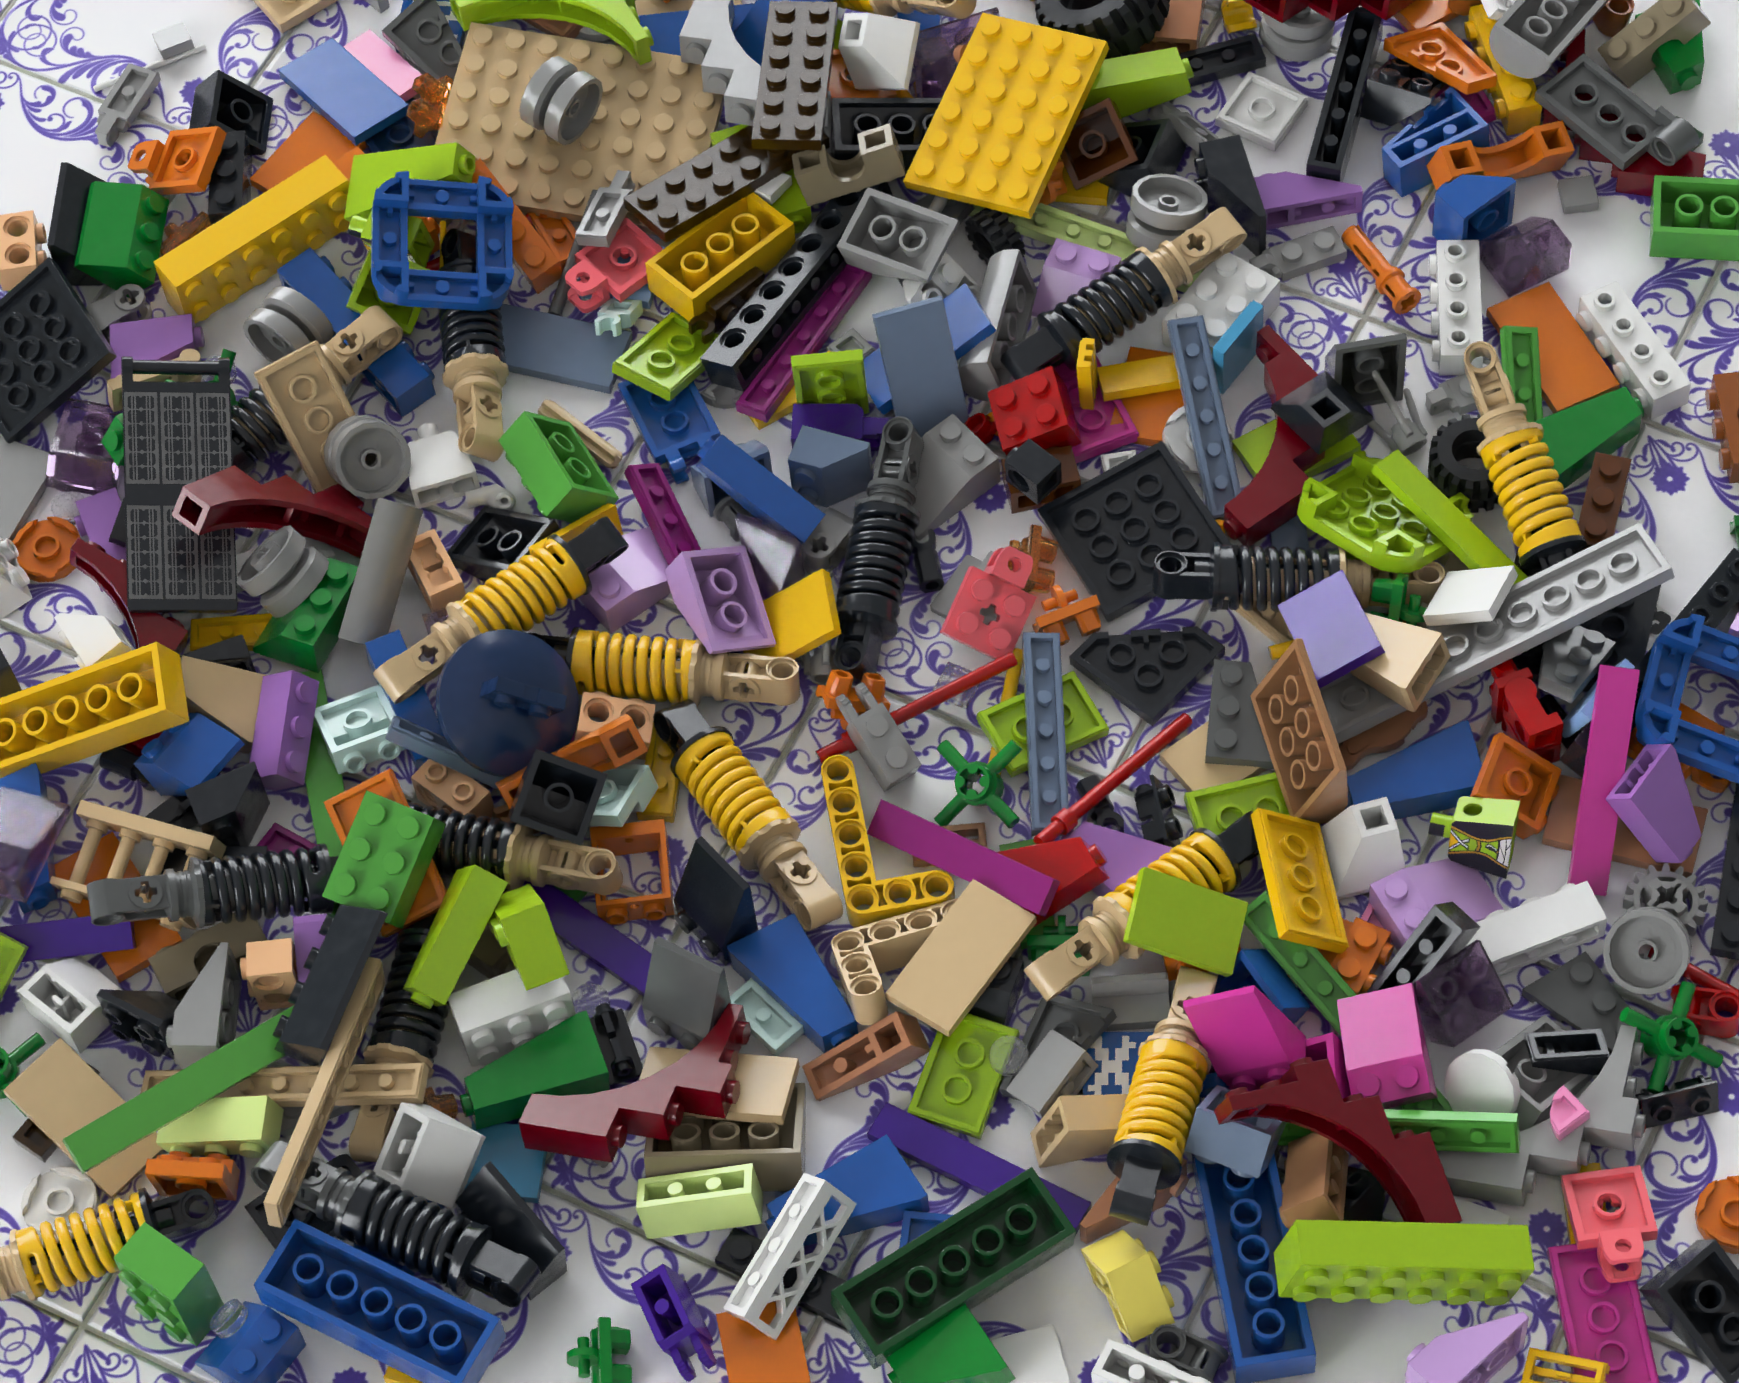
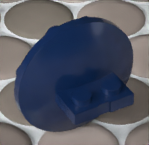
M511 629L488 631L469 639L449 657L441 671L437 684L436 711L441 730L447 742L459 757L481 772L498 777H507L528 766L535 749L551 754L570 743L578 722L579 698L573 675L556 650L542 639L529 633Z

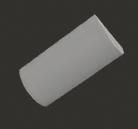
M1516 0L1494 24L1490 32L1489 44L1491 52L1501 67L1509 73L1527 79L1539 77L1552 66L1609 0Z
M1019 249L1002 250L992 255L989 259L978 302L997 331L962 356L959 362L958 369L963 391L978 400L989 402L988 391L1013 382L1014 378L1000 359L1011 346L1025 340L1031 320L1037 288Z
M378 497L338 638L365 645L366 642L389 633L423 510Z

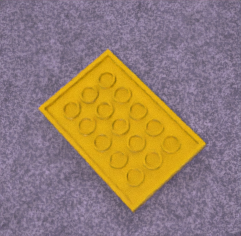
M982 13L903 180L905 187L1031 219L1109 51L1107 41Z

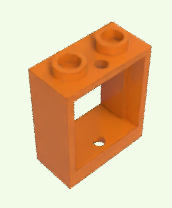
M664 819L625 823L623 827H590L591 847L608 849L614 856L658 851L662 894L608 900L607 895L595 893L598 917L611 925H620L628 920H660L665 916L675 915L668 835ZM605 869L600 870L596 875L606 874Z

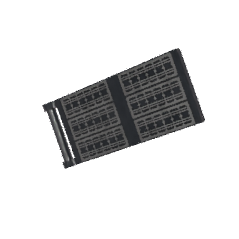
M122 356L127 610L129 613H235L238 608L235 528L215 530L198 536L171 516L183 486L233 466L230 359L218 358V361L133 360L132 356ZM133 374L218 375L219 382L133 381Z

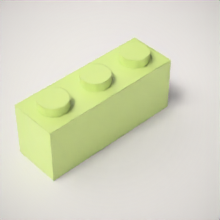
M268 1095L216 1097L158 1130L156 1144L168 1153L171 1151H183L192 1154V1156L206 1157L211 1153L224 1155L240 1154L248 1158H260L275 1141H279L284 1109Z
M753 1163L638 1179L636 1210L647 1239L762 1224L763 1192Z

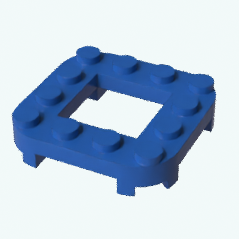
M409 171L396 172L394 178L385 181L379 188H376L371 211V279L379 299L386 303L407 307L471 311L500 308L509 294L515 269L513 268L512 214L514 210L512 198L507 197L501 189L491 184L492 179L479 176L477 183L409 179ZM408 216L476 220V273L409 269Z
M1691 614L1689 618L1678 619L1668 624L1653 643L1635 713L1636 737L1643 746L1650 744H1672L1676 749L1679 762L1739 784V741L1680 719L1682 711L1679 710L1690 662L1739 680V638L1703 625L1705 616Z

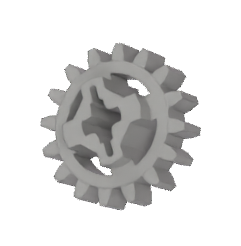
M1668 863L1663 864L1662 871H1657L1653 865H1649L1647 876L1637 871L1634 883H1627L1623 908L1628 909L1626 913L1630 910L1641 908L1640 897L1643 896V903L1646 906L1664 909L1678 917L1688 930V934L1693 937L1696 934L1697 925L1703 926L1706 914L1704 912L1707 911L1708 900L1704 899L1705 887H1695L1697 879L1695 874L1687 878L1684 877V867L1682 866L1675 872H1671ZM1686 898H1688L1691 906L1690 912L1687 911V904L1684 903Z

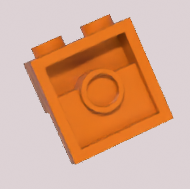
M1500 732L1492 738L1470 797L1521 801L1516 836L1524 840L1533 834H1539L1545 827L1548 820L1546 811L1549 803L1552 802L1559 791L1557 782L1562 769Z
M1358 917L1355 918L1354 922L1342 918L1349 947L1342 954L1319 948L1317 950L1356 995L1365 994L1378 978L1375 973L1380 964L1386 966L1392 956L1394 945L1390 944L1391 932Z
M171 1151L169 1154L157 1155L156 1159H147L145 1175L160 1196L170 1197L198 1188L207 1191L213 1199L236 1201L240 1170L235 1161L230 1160V1157L224 1154L211 1153L207 1157L198 1158L192 1157V1154L187 1152Z

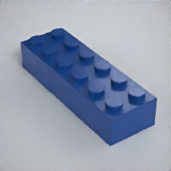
M1192 1154V1168L1235 1383H1253L1315 1373L1316 1351L1306 1303L1294 1301L1293 1298L1279 1297L1273 1252L1289 1229L1283 1224L1279 1213V1207L1282 1206L1283 1193L1275 1155L1273 1154L1269 1166L1259 1178H1245L1234 1174L1231 1168L1224 1165L1200 1162Z
M294 1219L254 1283L256 1292L263 1304L422 1383H479L506 1338L499 1317L297 1219Z

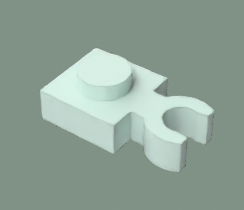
M610 298L597 312L598 318L594 321L596 335L600 336L604 331L612 330L613 336L617 337L622 334V329L632 327L643 314L642 300L625 299L620 303L617 299Z

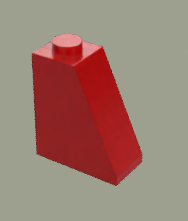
M1080 836L998 852L1060 881L1046 917L1022 907L1036 916L1037 922L1033 927H1036L1110 878L1103 867L1108 862L1100 848L1096 844L1090 846Z

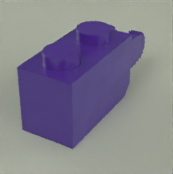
M793 404L792 448L802 425L869 442L871 451H878L883 427L889 420L881 417H864V411L858 404Z
M661 1264L631 1284L656 1342L663 1352L672 1357L679 1373L686 1382H690L697 1377L689 1359L695 1353L698 1354L700 1362L707 1369L717 1364V1360L709 1345L714 1341L683 1276L665 1264Z

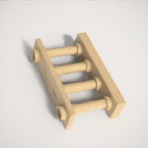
M80 800L76 814L87 822L85 826L88 828L86 837L70 879L65 880L52 876L49 883L61 891L59 896L63 899L79 904L82 898L88 900L87 885H84L102 834H107L108 829L120 832L118 836L121 837L107 878L123 879L136 843H140L141 838L152 841V846L155 847L144 876L161 875L169 852L173 853L174 848L186 851L185 855L188 858L183 869L184 871L188 868L190 857L201 858L204 861L208 857L214 856L222 859L226 846L212 835ZM139 894V897L143 898L144 903L150 902L146 898V894ZM188 916L186 918L180 917L176 922H169L168 917L157 918V920H160L159 924L173 931L181 932L182 927L193 930L197 928L193 919Z

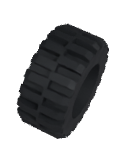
M1036 0L1035 12L1040 26L1107 41L1109 51L1105 59L1127 56L1131 53L1136 54L1141 50L1140 47L1145 43L1149 44L1154 39V33L1160 31L1164 25V18H1167L1170 0Z

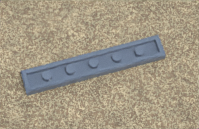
M1203 315L1168 320L1167 328L1205 506L1215 520H1224V505L1235 498L1241 492L1204 318Z
M1023 632L1022 636L1031 836H1036L1051 823V818L1061 809L1069 808L1060 633Z

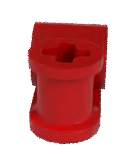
M1681 984L1675 985L1671 989L1670 996L1673 999V1006ZM1696 986L1686 1018L1695 1024L1699 1035L1714 1036L1722 1039L1734 1037L1739 1033V995L1730 990ZM1721 1011H1727L1732 1013L1734 1016L1725 1018L1721 1017L1717 1013Z

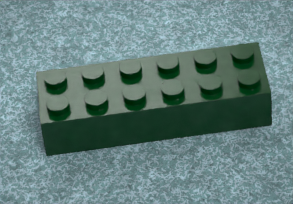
M1033 1167L833 1289L831 1292V1306L872 1368L876 1369L886 1363V1358L962 1305L966 1304L969 1310L1073 1246L1076 1230Z

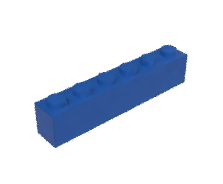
M311 247L277 269L282 286L292 288L303 294L326 315L332 324L333 337L360 317L361 314L346 308L353 288L350 282L344 276L339 278L327 257L324 255L319 257ZM344 339L345 345H349L347 340ZM401 340L393 349L385 352L367 369L360 372L402 418L436 395L432 380L435 379L432 370L424 361L419 364L414 358L415 355L412 349L404 340ZM360 354L357 355L359 360L362 361Z

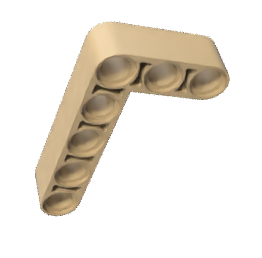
M958 898L849 929L833 937L831 947L837 973L854 1018L859 1024L870 1026L888 1016V1006L879 974L905 967Z

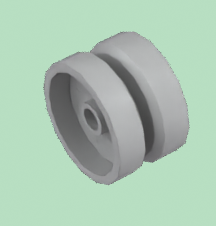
M1309 7L1284 23L1263 13L1259 35L1262 44L1270 53L1284 60L1295 62L1311 61L1322 56L1330 48L1335 22Z
M552 57L541 65L526 86L519 109L520 118L539 131L545 130L546 135L560 144H571L582 135L596 115L603 93L602 82L584 70L578 71L575 65L562 57Z
M1154 174L1137 180L1132 188L1131 210L1128 212L1126 222L1127 238L1136 247L1140 248L1143 246L1151 253L1158 249V245L1163 241H1173L1185 231L1203 221L1208 204L1206 192L1192 180L1177 175Z
M285 286L274 287L262 303L263 308L255 309L243 325L245 335L252 346L271 363L315 340L319 344H325L334 335L332 324L316 304L303 294Z
M354 415L339 422L329 433L324 446V463L330 476L350 493L365 499H377L378 497L383 498L395 492L406 480L411 467V453L404 436L382 419L370 415Z
M291 525L284 526L272 533L253 551L238 573L236 581L251 597L261 595L260 604L275 618L283 617L298 607L320 583L329 564V561L315 547L304 548L306 540Z
M1646 906L1630 910L1614 922L1605 937L1603 958L1608 973L1618 985L1631 993L1651 995L1666 991L1680 980L1690 963L1692 945L1688 930L1678 917L1664 909ZM1644 944H1649L1654 949V954L1649 959L1644 958V953H1639L1640 947Z

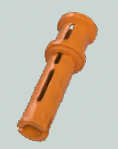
M1352 225L1343 232L1341 236L1342 241L1376 280V289L1380 294H1386L1391 300L1394 311L1397 314L1411 311L1419 303L1421 293L1417 288L1411 287L1404 279V272L1400 268L1392 267L1359 225Z

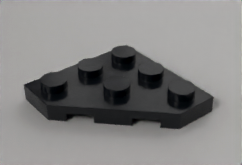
M1198 626L1182 627V631L1161 632L1160 629L1131 630V634L1109 636V632L1093 633L1069 656L1070 665L1153 726L1214 666V659L1220 660L1225 655V646Z

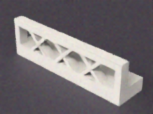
M803 1173L723 1309L732 1316L750 1323L769 1338L776 1340L857 1203L828 1181ZM830 1197H832L841 1206L833 1219L825 1221L824 1207ZM816 1233L818 1243L813 1253L804 1255L803 1243L809 1234ZM796 1267L797 1280L792 1287L784 1289L783 1276L787 1269ZM776 1301L777 1313L770 1325L759 1319V1316L767 1303Z

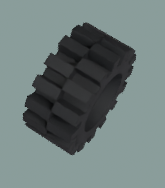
M984 208L965 222L967 225L965 226V231L969 233L967 235L968 240L973 242L972 247L974 251L977 250L979 252L978 257L981 260L984 259L987 266L991 256L1002 250L1019 249L1022 257H1024V242L1020 240V233L1015 231V224L1008 221L1009 217L1007 214Z

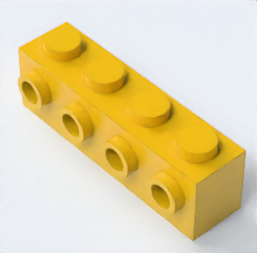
M1483 4L1471 6L1469 9V21L1464 22L1465 35L1468 42L1472 43L1474 53L1497 74L1496 86L1488 88L1486 91L1488 94L1491 93L1496 117L1498 120L1501 119L1506 135L1523 133L1531 127L1540 125L1542 106L1534 100L1537 88L1533 78L1517 77L1501 67L1494 58L1489 44L1490 32L1497 20L1488 18Z

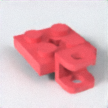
M626 217L609 248L586 246L575 254L576 265L569 269L565 275L566 284L571 286L567 293L568 300L582 313L592 312L610 300V294L621 303L648 283L645 262L663 250V248ZM622 257L626 259L631 257L630 262L624 264L618 263L617 258ZM592 295L591 299L586 301L579 298L580 296Z
M1008 546L998 548L993 552L984 571L974 566H969L940 633L993 659H997L1011 651L1013 652L1037 598L1021 590L1024 589L1031 574L1033 558L1016 548ZM1009 560L1012 563V570L1008 567ZM991 605L995 608L994 613L997 615L996 621H990L986 625L983 623L984 616L980 614L981 608L988 609Z
M1636 1165L1561 1175V1187L1577 1249L1598 1247L1597 1256L1600 1268L1608 1282L1617 1283L1638 1280L1642 1271L1643 1241L1657 1240L1658 1235L1641 1166ZM1604 1202H1610L1612 1207L1620 1208L1612 1213L1601 1210ZM1627 1263L1629 1268L1625 1271H1619L1614 1265Z

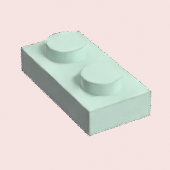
M752 978L730 996L731 1004L743 1005L746 1022H749L751 1026L750 1033L775 1056L781 1054L804 1033L803 1025Z

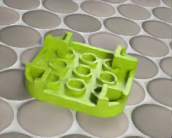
M1364 450L1353 453L1351 465L1320 482L1309 477L1304 482L1297 515L1301 522L1315 533L1368 565L1392 573H1410L1421 569L1451 551L1371 473L1375 464L1382 459L1369 458ZM1461 492L1449 498L1470 521H1473L1474 515H1472L1468 508L1469 498Z

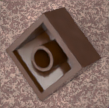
M1110 98L1080 112L1060 155L1076 191L1139 161L1130 133L1116 103Z

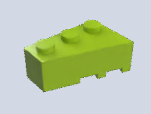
M527 884L503 893L488 921V926L496 940L499 941L501 948L506 947L526 991L569 975L570 972L545 904L532 886Z

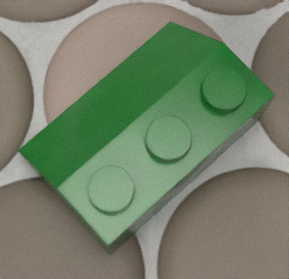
M100 181L91 183L74 267L115 291L127 284L139 285L143 290L154 284L156 276L154 261L159 258L170 200L143 184Z
M330 557L327 558L329 561L328 569L314 591L290 613L279 618L272 616L254 644L253 652L319 673L339 640L338 635L358 566Z

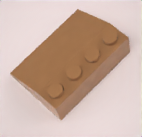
M1296 638L1250 697L1289 815L1324 824L1339 815L1348 805L1347 769L1303 639Z

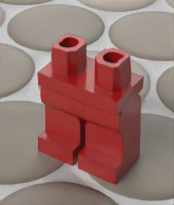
M1512 658L1491 668L1494 682L1489 686V694L1492 697L1491 717L1495 724L1502 722L1501 728L1505 735L1551 763L1559 761L1560 741H1562L1564 723L1557 712L1549 715L1545 712L1537 698V687L1532 681L1533 675L1529 668L1526 667L1518 670Z

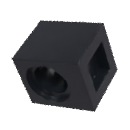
M1028 439L1020 447L1013 448L1005 459L1006 481L1037 505L1062 483L1061 462L1031 439Z

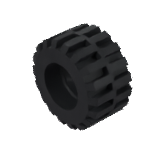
M1470 414L1462 415V419L1459 421L1454 417L1448 420L1447 427L1441 425L1437 430V436H1433L1429 451L1428 479L1448 499L1459 492L1469 498L1468 508L1471 509V513H1478L1479 508H1484L1485 511L1493 510L1494 503L1499 505V496L1493 490L1494 483L1488 477L1489 470L1486 467L1471 469L1458 463V461L1465 458L1482 459L1476 450L1477 446L1485 439L1483 432L1479 431L1476 424L1477 420L1481 417L1480 414H1477V418H1471Z

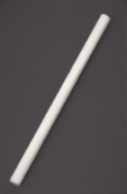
M203 43L195 46L192 50L166 60H159L143 68L155 70L204 51L206 46ZM120 76L93 86L94 91L98 92L115 85Z

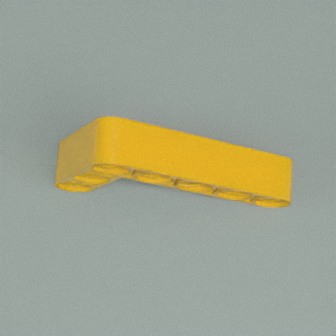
M843 755L828 757L821 766V776L850 925L856 928L955 899L954 881L947 872L941 870H932L876 881L854 765L848 757ZM837 776L845 777L842 780H832L834 777ZM842 808H851L848 812L838 811ZM848 840L858 841L852 845L844 844ZM855 872L865 873L863 876L860 877L850 876L852 873ZM935 891L945 892L944 895L939 897L930 895ZM898 898L908 899L904 903L893 902L895 899ZM862 904H867L871 906L869 909L866 910L856 909L858 906Z

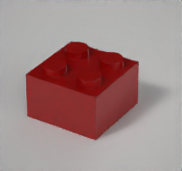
M1053 366L987 392L1001 447L1006 456L1013 448L1020 447L1028 439H1031L1044 450L1053 446L1063 447L1071 445V447L1082 443L1067 386Z

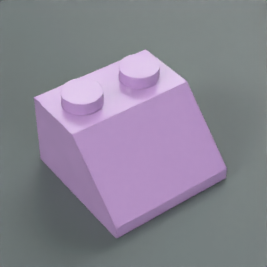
M1056 238L1043 265L1032 316L1037 317L1043 311L1054 310L1056 304L1066 302L1068 296L1077 294L1080 288L1089 286L1092 280L1099 279L1101 274L1110 272L1113 266L1121 264L1122 258Z

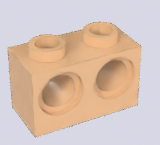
M33 210L0 215V285L3 291L12 290L47 259L45 250H42V244L47 243L46 229L44 223H38Z
M432 529L416 536L408 568L434 618L437 619L447 615L446 605L448 603L463 599L466 594L464 584L436 530Z
M583 692L574 741L628 714L634 724L640 727L638 731L647 749H649L656 705L646 703L638 698L622 699L611 697L604 692ZM590 717H599L603 722H595ZM647 752L636 759L645 760Z
M428 759L411 776L417 799L425 805L434 806L436 810L445 808L450 813L452 811H461L463 815L473 813L477 818L483 815L488 816L490 819L492 818L495 807L490 791L471 777L431 759Z
M292 938L247 942L246 957L240 958V970L242 979L247 980L249 996L256 998L260 1011L292 1007L294 1004L288 1002V999L298 980L296 953Z

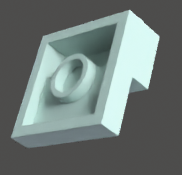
M380 684L315 708V722L322 734L338 774L344 772L358 773L368 763L379 759L393 760L399 756L401 751L406 750V748L385 739L391 720L396 715Z
M623 764L616 769L603 772L608 775L589 826L623 827L631 812H644L659 787L649 765Z

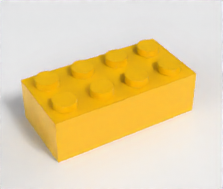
M753 192L694 226L645 262L648 289L687 321H690L693 317L706 311V303L753 267H758L765 274L774 268L796 242L794 223Z

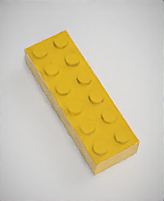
M324 155L155 260L154 265L169 305L178 315L192 313L195 324L204 321L215 311L228 303L236 301L242 294L266 282L269 277L277 273V269L311 247L312 250L318 249L339 233L347 231L350 222L344 219L349 188L348 179Z
M154 642L0 698V778L35 762L40 773L43 774L189 722L180 654L158 642Z

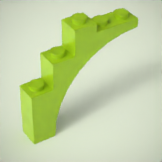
M449 0L451 10L464 31L469 30L471 22L490 24L513 19L539 18L567 21L591 28L610 37L625 48L639 65L652 61L650 46L654 45V41L648 27L640 25L635 0Z

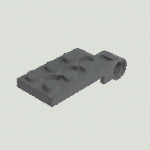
M1584 53L1535 93L1534 100L1557 119L1563 120L1567 127L1622 171L1646 152L1663 165L1673 166L1699 143L1698 134L1688 121L1675 117L1663 106L1654 110ZM1578 93H1588L1593 99L1582 101L1575 95ZM1612 113L1615 114L1618 117V119L1615 121H1606L1601 117V115ZM1639 134L1644 139L1635 142L1629 140L1626 135Z

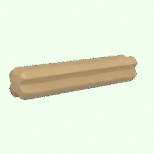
M546 399L542 402L538 409L539 415L570 422L595 459L607 468L615 469L623 458L619 450L554 401Z

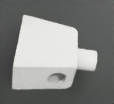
M434 423L421 425L417 429L419 439L408 443L411 453L409 482L416 508L421 509L465 496V491L480 488L475 466L468 454L459 450V438L456 433L451 430L439 433L438 427Z

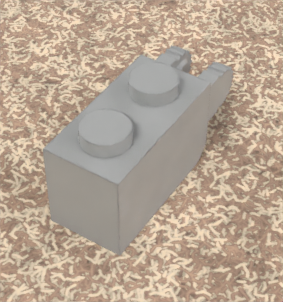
M861 682L855 686L857 697L867 710L866 712L858 715L851 701L844 694L839 695L835 700L839 710L848 722L846 730L849 737L885 792L914 775L922 764L883 702L878 704L865 683Z

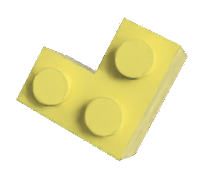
M1122 1229L1081 1249L1093 1283L1106 1295L1119 1330L1132 1343L1152 1334L1161 1325L1175 1323L1170 1308L1175 1306L1168 1288L1165 1285H1160L1157 1274L1161 1272L1160 1264L1153 1251H1146L1139 1238L1134 1240Z

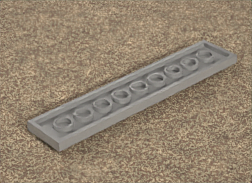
M1639 522L1514 584L1493 621L1427 627L1426 629L1442 633L1451 657L1422 702L1675 578L1672 567ZM1347 673L1320 688L1338 744L1407 710L1351 673Z

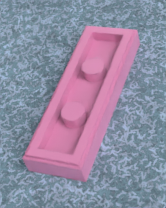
M370 29L344 46L349 53L405 102L429 87L426 77Z

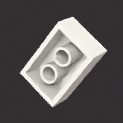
M1231 253L1224 254L1203 270L1162 319L1163 345L1172 349L1167 328L1168 320L1203 315L1213 359L1214 345L1250 302L1254 300L1264 306L1263 324L1280 305V280Z
M516 969L451 993L448 999L457 1030L472 1067L479 1064L488 1065L500 1058V1056L509 1053L576 1014L564 977L526 991Z

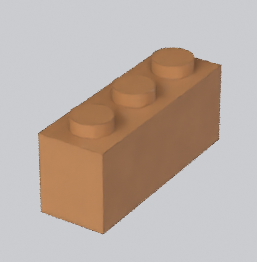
M1315 1132L1288 1142L1287 1160L1284 1161L1285 1179L1284 1183H1282V1206L1279 1207L1281 1220L1288 1229L1291 1228L1296 1219L1341 1221L1344 1219L1349 1154L1331 1140Z

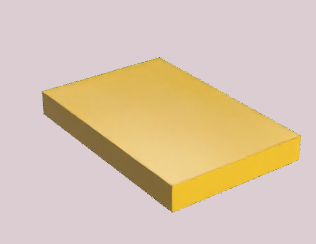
M822 568L765 599L763 603L776 645L769 648L743 650V653L770 657L784 656L796 659L842 634L830 572Z

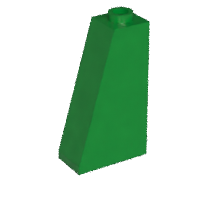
M1625 386L1533 421L1543 426L1544 435L1540 442L1548 445L1549 452L1546 456H1550L1554 460L1552 469L1558 471L1559 478L1557 481L1563 484L1564 489L1592 469L1596 452L1611 455L1639 434L1644 410L1640 400L1637 397L1633 398Z
M587 1011L578 1012L465 1077V1094L459 1095L464 1116H472L476 1130L521 1118L532 1094L566 1096L592 1094L610 1090L609 1071Z

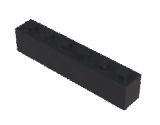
M1356 7L1350 11L1346 19L1307 161V176L1343 182L1360 121L1367 79L1373 73L1383 32V19L1363 7Z

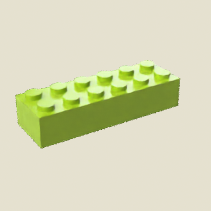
M1296 1219L1273 1252L1279 1297L1293 1298L1297 1302H1308L1315 1298H1331L1332 1301L1337 1303H1345L1354 1299H1370L1371 1302L1378 1304L1387 1303L1392 1300H1409L1412 1304H1425L1431 1300L1447 1301L1451 1305H1462L1469 1301H1485L1487 1305L1498 1306L1509 1302L1535 1270L1528 1225Z

